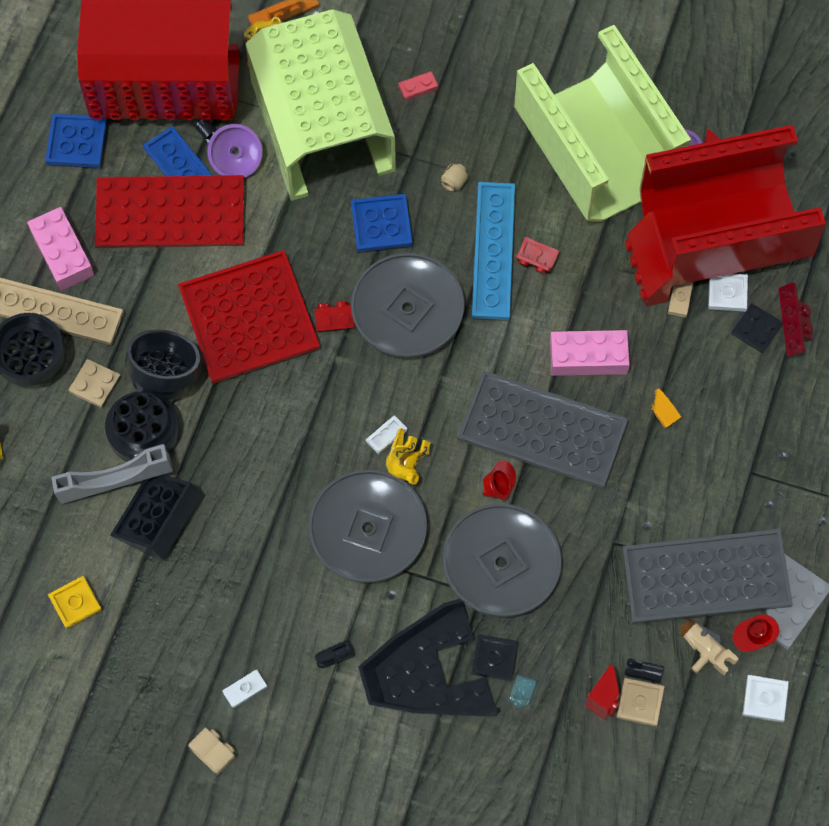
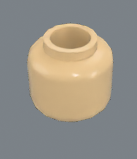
M461 164L448 165L441 175L442 185L449 191L460 190L468 179L466 168Z

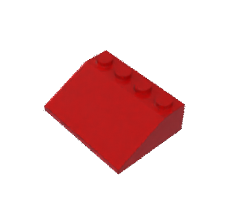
M652 211L628 233L627 240H625L626 251H630L631 255L629 258L630 265L636 271L634 274L635 281L641 288L639 290L640 298L642 301H645L646 307L668 302L674 279L657 221Z

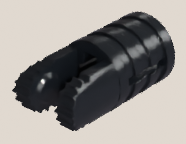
M203 119L195 126V129L209 144L212 135L217 131L216 127L210 120Z
M343 640V642H339L315 654V659L319 668H325L348 659L353 654L347 640Z
M630 658L627 660L626 664L628 667L624 672L626 676L660 684L663 670L662 665L659 666Z

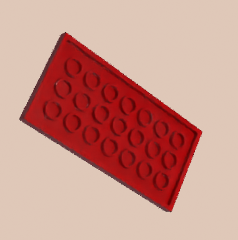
M244 175L97 177L95 248L243 246Z

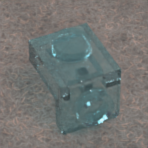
M517 674L509 700L513 701L512 704L522 708L528 706L537 680Z

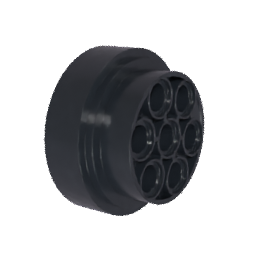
M20 313L7 318L0 324V375L5 380L19 386H34L46 382L59 371L65 358V344L60 330L52 320L37 313ZM28 337L31 338L30 341H27V342L24 341V340H25L26 338H28ZM49 342L47 346H42L43 343ZM13 349L17 350L15 353H9ZM34 354L33 358H27L29 355ZM52 359V362L45 363L46 360ZM20 366L18 370H12L14 367ZM33 371H38V373L30 375Z
M148 330L137 334L130 340L126 351L125 369L138 392L151 393L160 400H167L182 394L185 388L195 381L200 354L195 344L179 333L168 330Z
M136 391L121 397L113 404L106 417L105 432L114 453L122 460L128 462L141 454L145 449L162 444L165 445L170 454L176 447L180 437V423L176 410L169 400H160L151 393ZM146 401L145 405H138L139 402ZM123 410H129L127 414H120ZM158 410L163 411L160 415H154ZM139 419L145 420L142 424L136 423ZM123 427L128 428L125 432H119ZM156 428L161 429L159 433H152ZM137 437H143L142 441L135 442Z

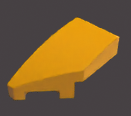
M658 388L654 393L655 400L652 410H654L662 426L667 428L681 418V415L666 395Z

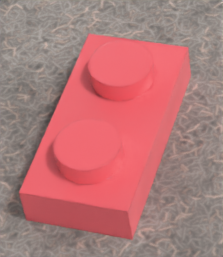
M432 71L398 83L405 101L438 90V84Z

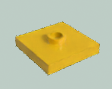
M84 576L48 594L66 630L102 611Z

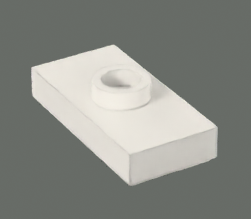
M394 415L370 435L366 442L380 455L394 442L398 429L403 428L405 433L407 427Z
M256 669L222 692L234 709L266 689L267 685Z

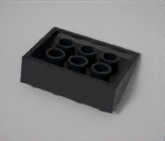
M164 474L145 479L110 536L149 556L164 560L203 494L192 483Z

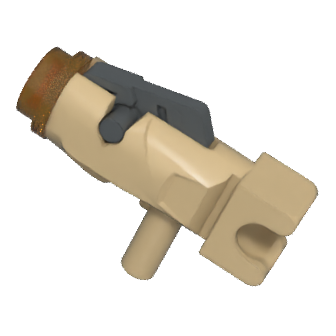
M690 619L679 629V632L682 634L681 636L687 640L691 647L701 653V658L691 668L695 673H698L710 661L716 670L722 675H726L728 667L725 666L724 662L729 661L733 665L737 663L738 657L720 644L721 637L718 634L697 624L695 621L692 622Z

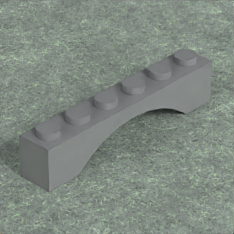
M162 444L145 449L132 460L113 468L94 472H67L51 478L54 494L59 502L64 504L173 472L170 455L165 445Z

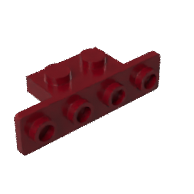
M793 282L778 289L786 352L789 357L804 353V341L813 340V326L810 320L811 310L809 305L798 300L797 286Z

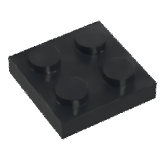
M751 303L732 330L731 335L763 354L783 326V322Z
M478 634L471 675L511 681L517 641Z

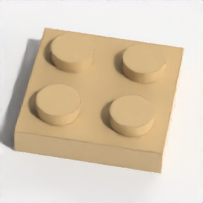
M87 359L68 391L70 394L103 409L121 379V375Z
M624 678L617 718L657 727L664 686Z

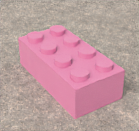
M61 207L27 222L30 232L60 291L94 276L92 267Z
M627 330L551 332V375L627 374L629 369Z

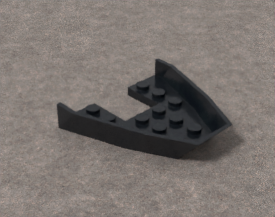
M461 598L443 603L391 637L358 666L368 705L419 714L497 717V708L494 707L486 677L447 687L437 651L474 642L464 601Z

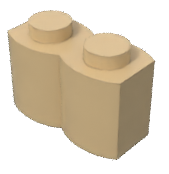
M204 728L189 743L188 747L218 776L235 759L234 749L228 743L223 745L218 740L220 736L213 729L209 731L207 728Z

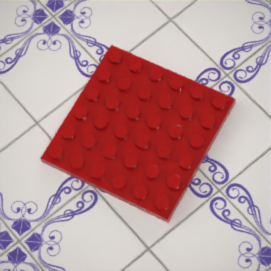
M284 250L178 284L212 384L320 349L318 339Z

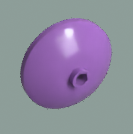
M229 124L221 127L212 135L207 153L211 166L218 174L244 175L245 178L251 175L260 165L263 150L261 141L253 130L244 125ZM234 148L239 149L238 155L233 154Z

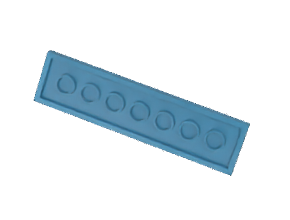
M478 182L472 319L509 320L515 196V184Z

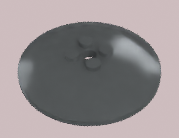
M400 253L378 260L362 273L352 293L351 311L358 332L371 346L383 353L396 357H419L443 347L455 335L463 318L464 296L457 278L441 262L422 254ZM405 305H410L413 307V310L405 312L402 308Z
M357 470L344 474L330 482L316 498L309 518L311 544L321 562L338 576L362 583L384 581L406 570L421 552L427 531L426 513L417 493L402 479L379 470ZM367 524L372 525L374 528L370 533L363 531V527Z
M490 504L468 512L452 527L444 544L443 570L452 591L467 606L489 616L513 617L535 609L550 596L560 575L561 553L553 532L537 515L515 505ZM503 559L507 565L499 567L496 565V560Z

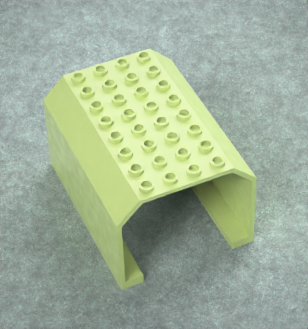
M332 9L262 28L245 43L251 82L291 201L309 196L298 161L309 153L365 138L378 176L396 171L395 136L351 14Z
M615 25L598 32V38L607 50L606 63L591 78L554 95L534 63L517 70L514 107L587 221L602 222L641 203L639 188L646 155L690 146L691 138Z

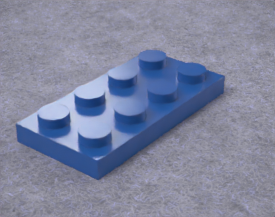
M173 126L142 145L145 152L165 176H213Z

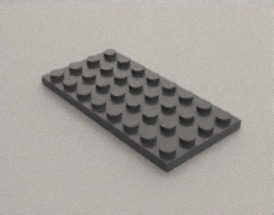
M483 370L457 440L604 489L628 418Z
M781 529L623 546L632 624L792 607L793 605Z

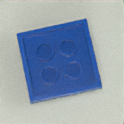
M52 114L45 159L46 165L101 168L107 118L96 120L86 115Z
M406 194L351 200L357 252L412 246Z

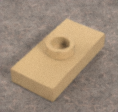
M693 282L673 286L668 310L669 315L687 317Z

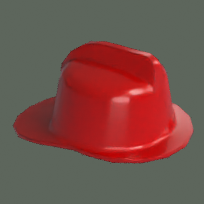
M499 461L493 470L483 478V496L499 498L501 500L508 498L516 483L515 470L508 461Z
M764 614L752 617L741 622L734 629L733 643L741 651H755L773 643L778 638L779 625L769 615Z

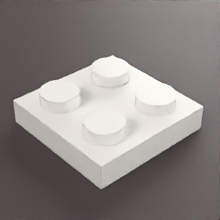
M727 274L709 278L708 309L746 312L748 275Z
M748 675L743 716L783 723L788 681Z

